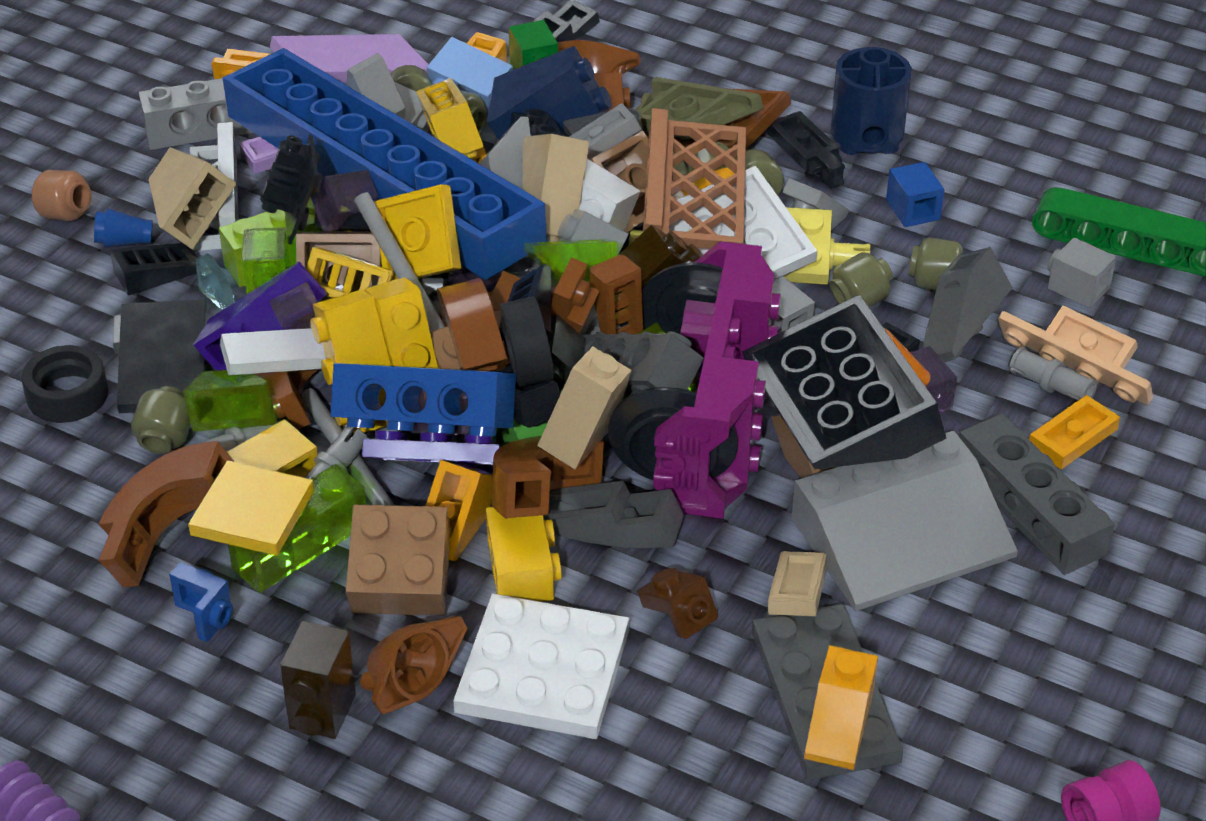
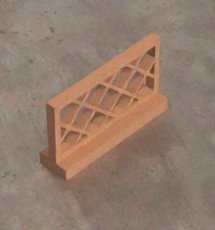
M652 108L648 138L643 232L650 225H653L667 234L669 231H672L669 230V226L682 218L692 229L687 232H672L684 242L686 247L693 244L697 248L711 249L719 241L743 244L746 127L668 120V110ZM674 135L690 136L696 142L685 148L674 139ZM719 139L734 140L736 145L724 151L715 142ZM705 148L715 158L704 163L694 154ZM685 161L695 170L683 176L674 166ZM723 164L735 173L725 180L713 171ZM705 177L714 187L703 192L693 183ZM682 189L694 198L684 205L672 197V195ZM724 193L734 203L723 209L712 199ZM703 206L713 216L702 222L691 212ZM723 222L734 232V236L717 235L712 228Z

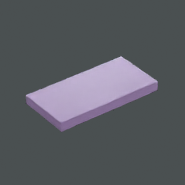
M400 34L272 36L270 48L273 52L285 48L344 84H347V70L377 53L383 57L390 73L400 66L416 65L428 74L427 66L429 64Z

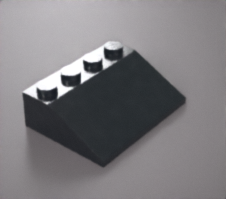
M860 294L742 351L745 360L759 361L758 380L766 381L765 392L814 470L906 459L947 439L937 402Z

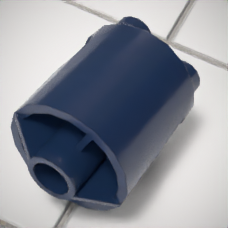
M864 47L846 52L837 60L830 132L834 139L840 143L839 149L843 153L848 155H855L860 152L893 154L899 150V143L904 139L912 67L908 60L897 52L879 47Z

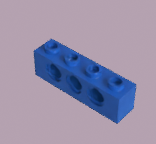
M334 363L330 417L347 418V427L374 428V420H386L388 430L414 431V422L428 423V432L455 434V425L469 426V435L496 436L497 428H513L516 374ZM383 388L386 393V401L381 407L378 396ZM422 390L425 391L427 396V403L423 410L418 403ZM463 392L468 397V407L464 413L459 407V399Z

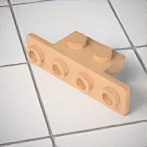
M1066 306L1061 307L1046 331L1005 311H1002L998 317L1004 339L1017 348H1025L1027 346L1039 352L1041 357L1050 361L1058 359L1064 362L1066 366L1076 370V373L1095 379L1097 381L1096 384L1101 382L1113 388L1116 395L1128 402L1134 403L1138 400L1149 405L1153 399L1151 383L1124 369L1138 348L1135 339Z

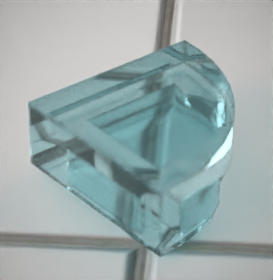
M208 253L197 258L196 270L200 291L219 308L225 309L235 302L233 292L226 276L216 261Z

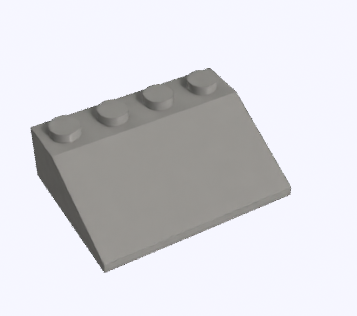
M955 431L945 433L947 439L906 459L840 466L795 480L791 519L814 552L827 554V571L855 612L1017 557L1018 550L978 461Z

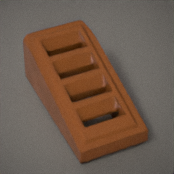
M625 255L615 256L590 267V285L600 290L594 303L600 332L605 334H619V332L642 334L641 268ZM628 321V325L616 329L617 325Z

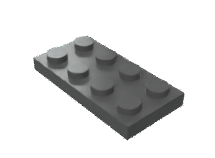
M844 604L818 608L816 616L777 615L752 620V635L806 781L902 763L903 748L876 682L854 770L804 759L818 684L829 645L863 652Z

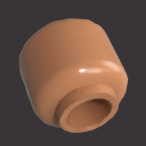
M46 170L39 174L32 187L34 208L40 216L48 220L75 221L84 215L91 203L92 193L83 175L76 171Z

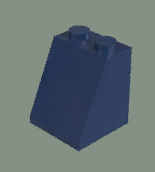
M572 46L494 77L487 124L499 140L510 128L512 112L525 113L527 109H540L549 113L564 133L563 122L565 120L607 112L612 107V103L606 88L599 87L594 79V71L587 58L582 59L576 47Z

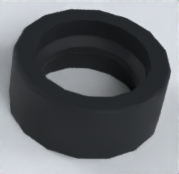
M528 297L500 304L504 337L512 370L516 374L517 385L523 387L553 380L554 371L550 347L536 298Z
M64 345L49 348L31 358L22 371V385L27 405L34 415L45 421L56 423L78 421L92 415L101 408L108 396L103 362L97 353L86 347ZM76 376L88 379L80 386L70 390L50 391L43 389L51 381L62 377Z

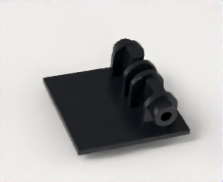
M292 135L287 136L286 140L280 142L275 162H273L271 167L272 172L269 173L268 180L260 196L261 207L266 212L276 213L277 209L285 212L287 242L290 245L293 243L297 230L303 231L305 229L309 215V208L306 206L310 196L316 197L322 183V173H319L317 170L320 154L315 152L312 135H309L306 145L302 144L303 142L300 138Z

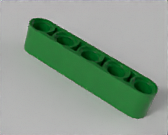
M1059 187L1049 188L1043 193L1032 218L1034 230L1045 238L1069 243L1073 238H1077L1110 254L1206 277V222Z

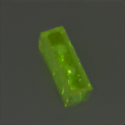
M336 463L311 478L313 480L314 492L278 556L228 544L232 569L259 594L351 536L353 505H366L365 487Z

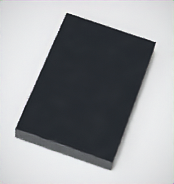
M206 299L121 304L117 408L119 413H135L139 399L146 391L160 389L164 386L180 390L185 398L190 401L194 409H205L206 359L193 344L207 323Z

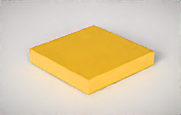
M440 184L374 201L418 279L461 269L450 185ZM380 248L382 267L394 271ZM395 272L393 274L392 281L398 279Z
M227 460L188 523L190 535L278 556L314 492L313 480Z

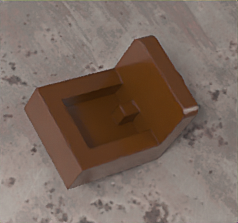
M669 568L656 573L652 577V582L637 590L642 607L670 615L676 634L680 638H689L718 618L715 604L706 579L703 576L679 571L676 568Z

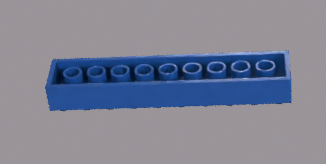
M282 48L222 78L229 118L278 149L280 142L286 140L289 135L300 138L304 145H306L309 135H312L315 152L320 154L318 172L322 173V177L355 198L362 193L368 192L372 200L377 201L440 184L450 185L461 265L482 279L490 278L547 244L544 202L289 50Z

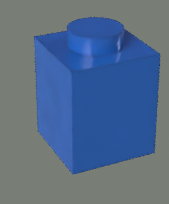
M926 162L889 169L886 201L904 227L941 219L944 188Z

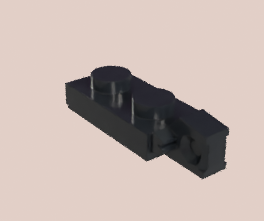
M801 111L778 118L767 128V134L809 174H819L821 182L831 189L844 184L843 172L845 165L841 162L842 158L839 155V147Z

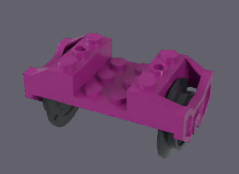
M719 241L694 263L677 264L659 271L648 280L642 290L643 326L646 331L653 334H667L669 331L676 332L686 337L692 343L690 348L704 358L697 393L680 388L656 387L641 390L628 396L614 410L609 422L608 436L615 454L628 468L652 480L653 487L657 491L672 490L683 514L724 519L725 509L747 490L750 472L758 473L761 446L753 445V440H761L763 414L755 413L756 407L763 408L766 381L758 380L759 361L745 360L742 351L778 334L779 326H771V319L778 320L781 294L773 293L774 273L762 257V246Z

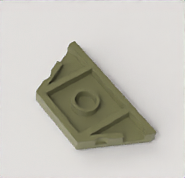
M655 77L650 82L653 90L652 93H644L640 100L641 104L635 110L641 114L642 131L649 132L652 108L668 110V120L725 125L761 110L763 104L760 94ZM674 135V137H679L681 140L692 139L690 136Z

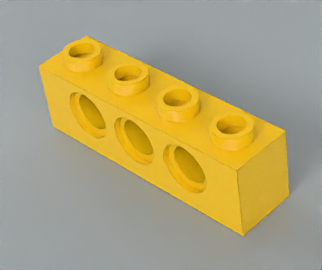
M452 78L416 91L433 137L468 158L476 156V149L484 146L468 103Z

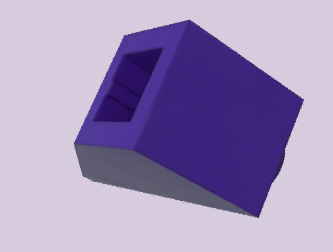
M297 262L209 318L193 346L220 375H223L228 371L220 346L221 334L285 330L313 306L312 304L319 302L325 297L326 291L300 262Z

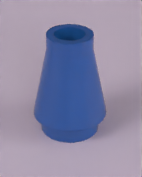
M109 208L106 209V212L96 211L94 243H104V247L139 243L151 244L153 220L142 219Z

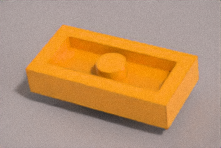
M1085 395L1032 432L1029 440L1043 454L1048 455L1056 467L1062 470L1118 430L1120 416L1088 395Z

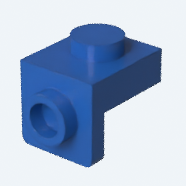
M179 562L169 574L175 606L194 614L198 639L208 642L218 629H222L228 624L232 616L233 605L230 599L228 581L215 576L206 569H197Z

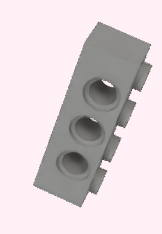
M222 78L208 81L197 80L172 87H155L151 90L139 92L144 128L150 150L218 139L217 123L233 122L234 136L253 133L228 117Z

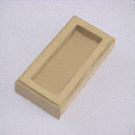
M781 552L768 598L769 615L816 616L827 572V554L817 552Z

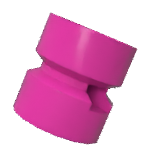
M1126 760L1106 768L1099 773V776L1084 777L1069 783L1062 789L1061 802L1066 821H1157L1161 813L1160 799L1151 777L1141 765L1132 760Z

